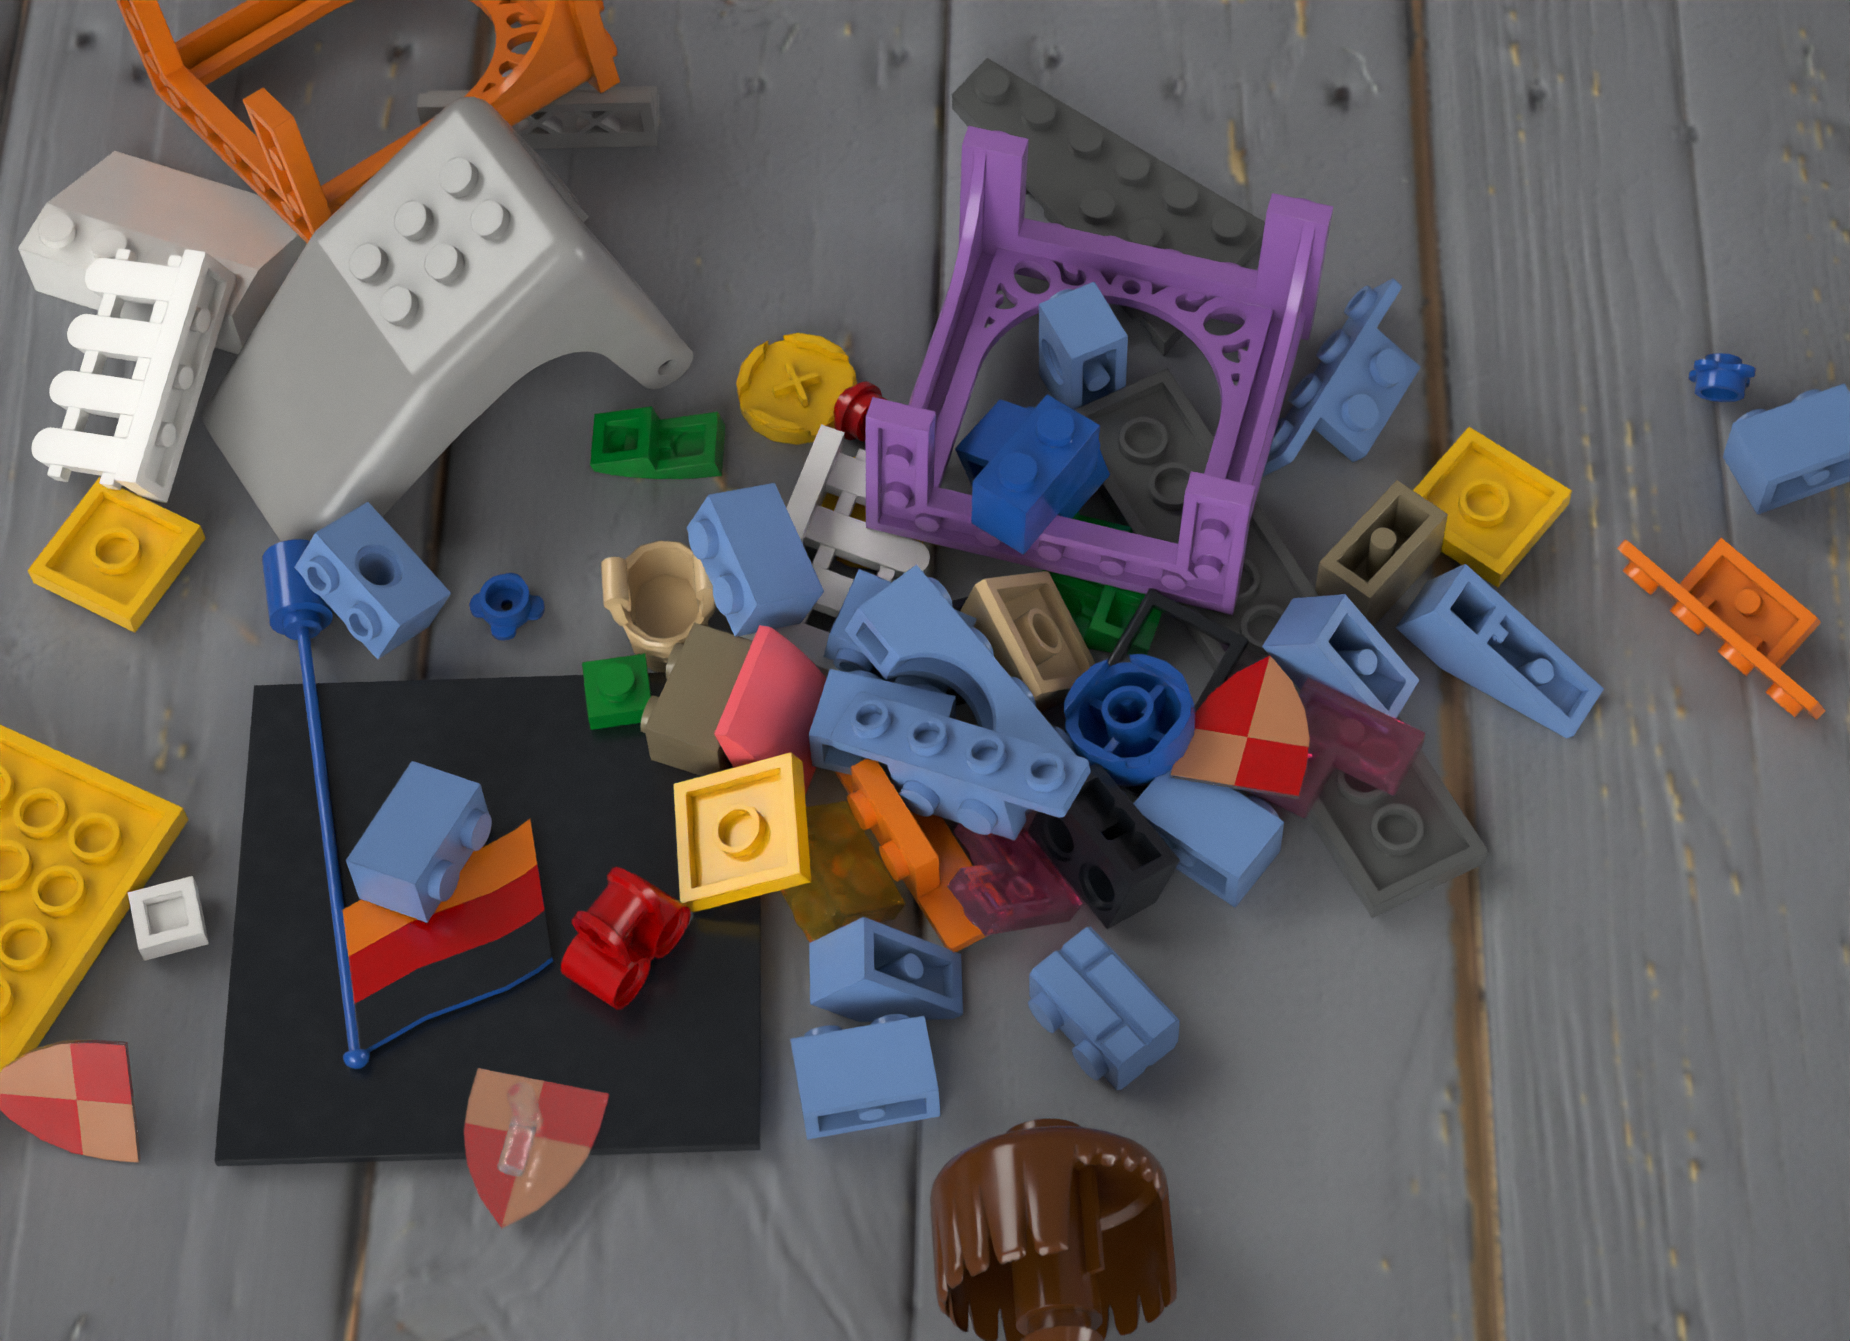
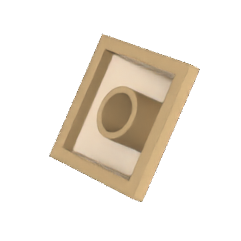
M1048 571L984 578L974 585L960 611L977 618L974 628L981 631L989 640L995 659L1010 677H1017L1030 689L1035 699L1036 708L1040 712L1065 702V698L1075 680L1096 664Z

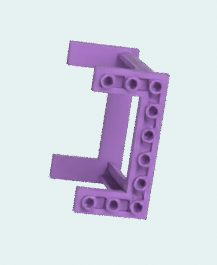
M968 126L962 143L958 255L951 283L908 405L872 397L865 417L866 528L1146 594L1150 588H1154L1160 594L1173 601L1233 615L1239 594L1249 525L1299 343L1301 339L1309 340L1314 323L1333 206L1315 203L1305 198H1293L1272 193L1266 212L1258 270H1253L1231 262L1213 261L1183 254L1173 249L1155 248L1124 241L1115 236H1102L1066 228L1057 223H1044L1024 218L1029 139L1013 136L1002 131H990ZM1018 274L1048 281L1049 288L1041 294L1029 293L1017 284L1014 275ZM1095 282L1107 303L1128 306L1161 318L1183 332L1202 351L1213 369L1220 389L1221 415L1204 474L1193 471L1190 473L1185 490L1178 544L1057 515L1023 555L971 523L972 495L943 489L940 486L978 373L993 346L1010 329L1038 314L1039 304L1049 300L1054 294L1065 289H1077ZM1004 295L1011 303L1016 305L1010 309L998 308L1003 304ZM1210 319L1243 325L1239 330L1228 335L1210 334L1204 328V325ZM1246 346L1248 347L1247 351L1243 350ZM1238 351L1239 363L1228 360L1224 357L1223 353ZM1238 380V385L1235 386L1233 381Z

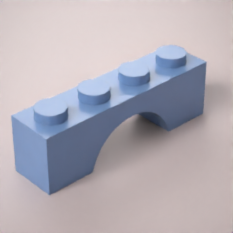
M917 564L860 605L845 628V632L885 679L905 675H918L938 680L951 687L966 701L976 718L978 726L1076 755L1070 737L1062 729L1055 726L1052 727L1036 708L1034 696L1026 684L1017 677H1010L995 659L993 648L986 636L978 629L969 627L952 607L951 597L945 587L936 579L928 578ZM1023 807L1026 816L1034 811Z

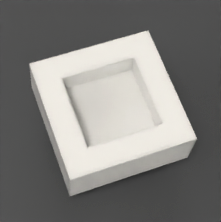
M193 876L128 892L138 950L144 961L209 944L199 890Z

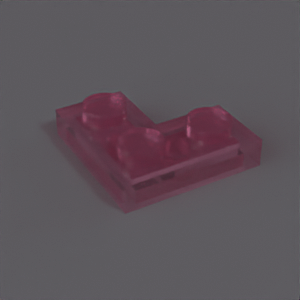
M1307 678L1298 693L1305 708L1310 736L1307 766L1299 796L1247 788V791L1306 819L1335 768L1394 796L1423 747L1425 732L1315 680Z
M961 823L953 831L969 851L970 858L975 866L960 868L947 887L962 905L968 920L978 927L984 936L1070 922L1083 905L1079 897L1024 827L1021 829L1016 840L993 833L987 835L977 834L967 829Z

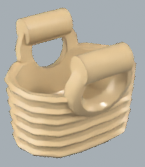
M659 540L639 546L626 559L609 557L601 562L604 607L610 610L614 621L625 629L635 655L645 653L647 665L652 671L666 672L667 661L675 644L678 642L685 643L694 622L708 626L709 618L713 616L716 610L713 586L701 560L695 557L691 548L681 542Z

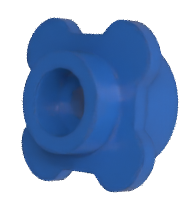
M1713 353L1705 356V359H1699L1694 362L1695 370L1689 372V380L1696 383L1695 394L1700 398L1715 402H1736L1745 397V388L1749 387V378L1755 376L1756 369L1751 365L1742 364V359L1738 356Z
M516 573L500 574L490 578L484 583L480 593L475 594L471 598L469 604L472 615L477 618H483L491 626L492 636L501 641L514 638L519 627L529 620L540 619L545 611L543 599L540 596L531 595L525 581ZM506 604L513 605L510 610H503L501 608Z

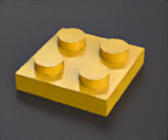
M1470 426L1413 490L1448 514L1441 552L1461 565L1467 564L1475 573L1497 588L1569 505L1572 490Z
M99 477L27 571L34 584L136 633L206 538L201 525L126 489H108L99 483L101 479Z
M792 752L674 784L680 902L688 906L692 913L811 882L803 762Z

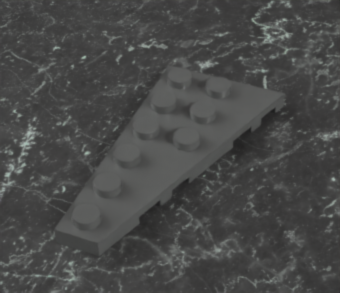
M988 58L952 94V109L967 127L972 126L990 131H1002L1013 136L1029 139L1026 194L1031 193L1044 208V217L1049 222L1102 236H1115L1124 241L1155 248L1173 249L1183 254L1213 261L1231 262L1241 267H1244L1262 246L1264 221ZM1120 305L1132 320L1137 317L1151 333L1152 343L1163 356L1184 335L1176 327L1157 316Z

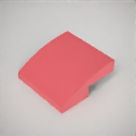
M759 625L714 735L733 768L792 752L803 762L806 795L816 767L812 766L809 732L827 678L800 649L772 627Z

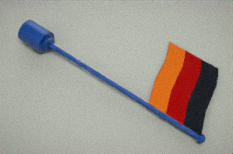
M293 539L272 545L262 556L269 623L271 628L277 633L285 635L289 639L298 640L349 1051L343 1055V1060L348 1067L359 1069L368 1063L370 1052L428 1019L509 990L540 972L553 962L530 819L514 831L482 847L478 851H473L460 871L459 881L454 893L447 901H441L428 923L364 900H359L344 908L310 641L311 638L317 636L330 625L333 620V612L320 595L314 593L308 587L305 579L294 568L310 541Z

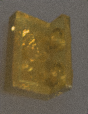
M847 801L806 807L811 882L780 891L790 907L797 925L802 929L809 943L862 917L876 922L894 920L906 903L864 830L856 821Z

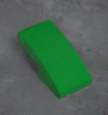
M652 406L594 414L590 466L594 472L633 478L693 479L722 476L725 423L718 412L660 419Z
M1048 571L1087 648L1111 653L1146 594L1104 585L1102 588L1075 577ZM1153 609L1127 655H1147L1162 615L1161 611Z

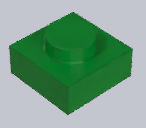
M646 654L582 662L587 713L591 730L641 723L645 706L651 698Z

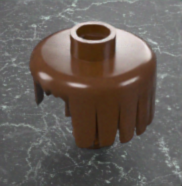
M1063 1119L1031 1120L1012 1127L1004 1134L988 1138L961 1151L943 1166L933 1182L930 1208L937 1301L941 1312L948 1318L950 1317L952 1323L964 1332L968 1331L969 1312L976 1335L984 1341H996L998 1339V1313L1000 1310L1006 1341H1104L1108 1331L1110 1306L1113 1310L1118 1333L1124 1336L1133 1333L1138 1328L1140 1304H1142L1146 1322L1151 1323L1163 1313L1164 1306L1168 1307L1176 1299V1266L1167 1178L1161 1163L1144 1146L1129 1138L1104 1130L1081 1127L1074 1122Z

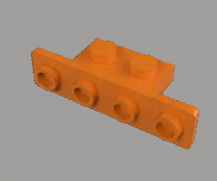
M1723 538L1716 542L1680 584L1628 540L1625 539L1617 547L1620 553L1629 561L1622 571L1649 595H1652L1660 587L1671 596L1676 603L1669 611L1695 634L1699 635L1707 627L1724 641V644L1717 652L1742 674L1747 676L1753 668H1756L1773 684L1765 693L1789 714L1796 717L1804 709L1813 718L1818 720L1826 711L1814 697L1780 670L1781 666L1820 625L1821 621Z
M867 758L851 766V775L834 771L849 794L847 795V801L856 821L863 830L866 831L869 828L872 830L881 845L879 846V852L888 872L895 881H904L945 948L958 952L1005 926L1004 913L942 817L936 815L920 816L910 811L896 791L894 784L891 783L877 761Z

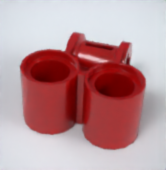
M614 867L607 875L608 886L587 912L578 911L572 918V925L578 934L574 937L563 956L561 973L618 1010L627 1006L637 996L648 977L651 967L650 962L653 958H663L678 944L689 924L691 910L688 906L639 875L632 874L619 867Z

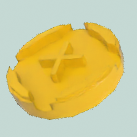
M804 333L783 335L782 341L774 342L769 345V341H766L755 347L742 362L736 381L741 414L752 429L774 442L793 445L814 442L821 424L835 429V417L833 414L835 403L844 390L857 385L855 370L849 363V357L840 346L822 336Z

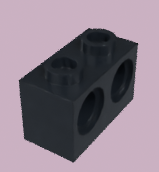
M1096 763L1090 766L1091 772L1064 817L1058 818L1037 811L1027 832L1106 929H1109L1156 903L1180 859L1102 765Z

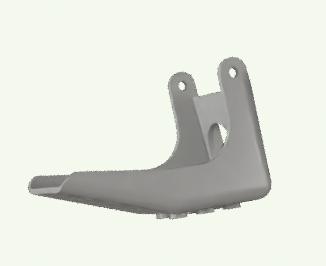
M460 97L448 104L314 232L202 412V421L209 434L281 542L293 539L310 541L315 532L366 502H369L383 517L461 432L516 381L549 360L575 352H596L608 357L645 388L652 390L663 388L678 380L689 369L693 361V351L671 327L644 289L583 223L589 216L579 205L578 199L493 106L483 99Z

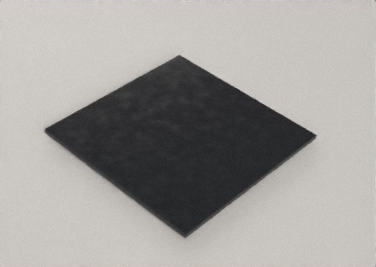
M665 672L649 673L651 696L660 697L668 680L666 679ZM583 675L316 683L344 908L361 900L358 897L346 859L410 763L414 761L481 784L488 812L492 819L491 831L483 847L514 831L527 820H531L553 962L544 969L509 990L428 1019L371 1051L369 1061L364 1067L353 1069L348 1067L343 1060V1055L349 1051L303 684L254 685L214 1160L217 1166L467 1159L465 1128L469 1103L479 1071L609 1096L600 1130L589 1155L761 1150V895L691 912L689 924L678 944L663 958H653L650 962V971L643 987L637 996L622 1009L616 1010L561 973L563 956L574 937L578 934L572 925V918L578 911L587 912L608 886L607 875L614 867H619L632 874L639 875L680 901L674 784L701 777L700 775L651 760L646 734L641 732V723L591 730L588 720Z

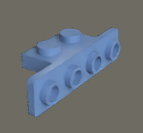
M1394 278L1374 289L1369 285L1363 287L1347 304L1344 313L1349 318L1342 329L1333 332L1324 341L1316 354L1321 360L1314 373L1308 374L1296 385L1288 398V401L1293 406L1285 418L1278 420L1263 477L1290 464L1295 459L1313 428L1352 462L1365 457L1421 368L1377 329L1402 288V285Z
M863 691L855 695L830 735L834 748L887 764L896 791L907 808L913 813L926 817L936 815L961 823L967 829L977 834L987 835L993 833L1012 840H1016L1027 821L1023 807L1058 818L1064 817L1091 772L1086 758Z

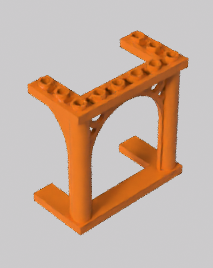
M116 0L156 94L306 243L309 242L314 232L431 121H427L321 186L294 116L265 88H261L242 99L256 132L255 135L206 86L335 9L355 0H247L176 42L173 40L157 0ZM469 0L481 8L494 24L496 45L493 57L484 75L464 97H476L487 101L512 127L586 81L601 94L620 82L613 60L618 54L612 37L604 28L600 15L604 11L602 0ZM518 22L522 27L512 28L511 25ZM533 41L526 54L511 52L519 44ZM508 70H513L508 76H502Z

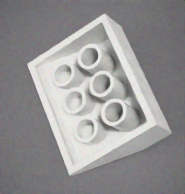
M114 151L45 204L18 250L35 291L98 311L102 297L90 290L85 283L86 271L95 260L100 258L115 259L117 250L120 248L131 250L137 254V262L167 266L170 255L183 256L185 249L207 252L236 275L215 348L238 355L307 243L257 194ZM124 301L120 318L149 322L154 305Z

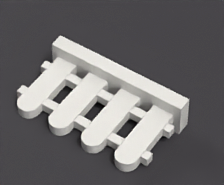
M118 248L115 259H97L88 267L85 274L87 287L102 297L98 314L80 315L71 322L68 328L67 338L69 343L85 354L80 371H63L53 379L50 385L49 393L53 402L67 410L62 429L49 427L41 430L35 436L31 449L34 458L49 467L47 475L54 480L68 482L71 471L100 475L99 483L108 489L120 490L123 485L146 500L167 503L236 275L204 251L185 249L183 256L170 255L166 266L137 262L138 255L133 251ZM124 301L154 305L150 321L144 322L119 318ZM107 357L137 361L132 379L102 375ZM89 414L119 418L114 437L84 432Z
M821 424L786 509L804 548L809 546L818 550L812 566L824 593L812 609L837 618L854 579L829 571L834 556L878 571L877 577L893 582L894 577L899 578L916 564L926 574L930 554L926 546L919 541L866 528V522L850 517L855 503L866 506V451L859 448L856 458L842 454L845 432ZM827 493L839 496L834 511L822 507ZM812 609L800 624L774 629L800 649L826 677L830 669L838 670L834 666L833 660L823 657L830 633L807 625ZM756 633L742 635L740 637L753 640Z

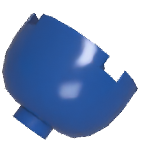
M1145 654L1129 655L1130 662L1117 663L1109 666L1108 659L1094 664L1075 680L1064 702L1065 728L1076 755L1086 758L1089 766L1096 763L1102 765L1116 784L1123 787L1146 786L1155 777L1167 774L1172 770L1173 764L1184 756L1195 732V705L1183 674L1167 661Z

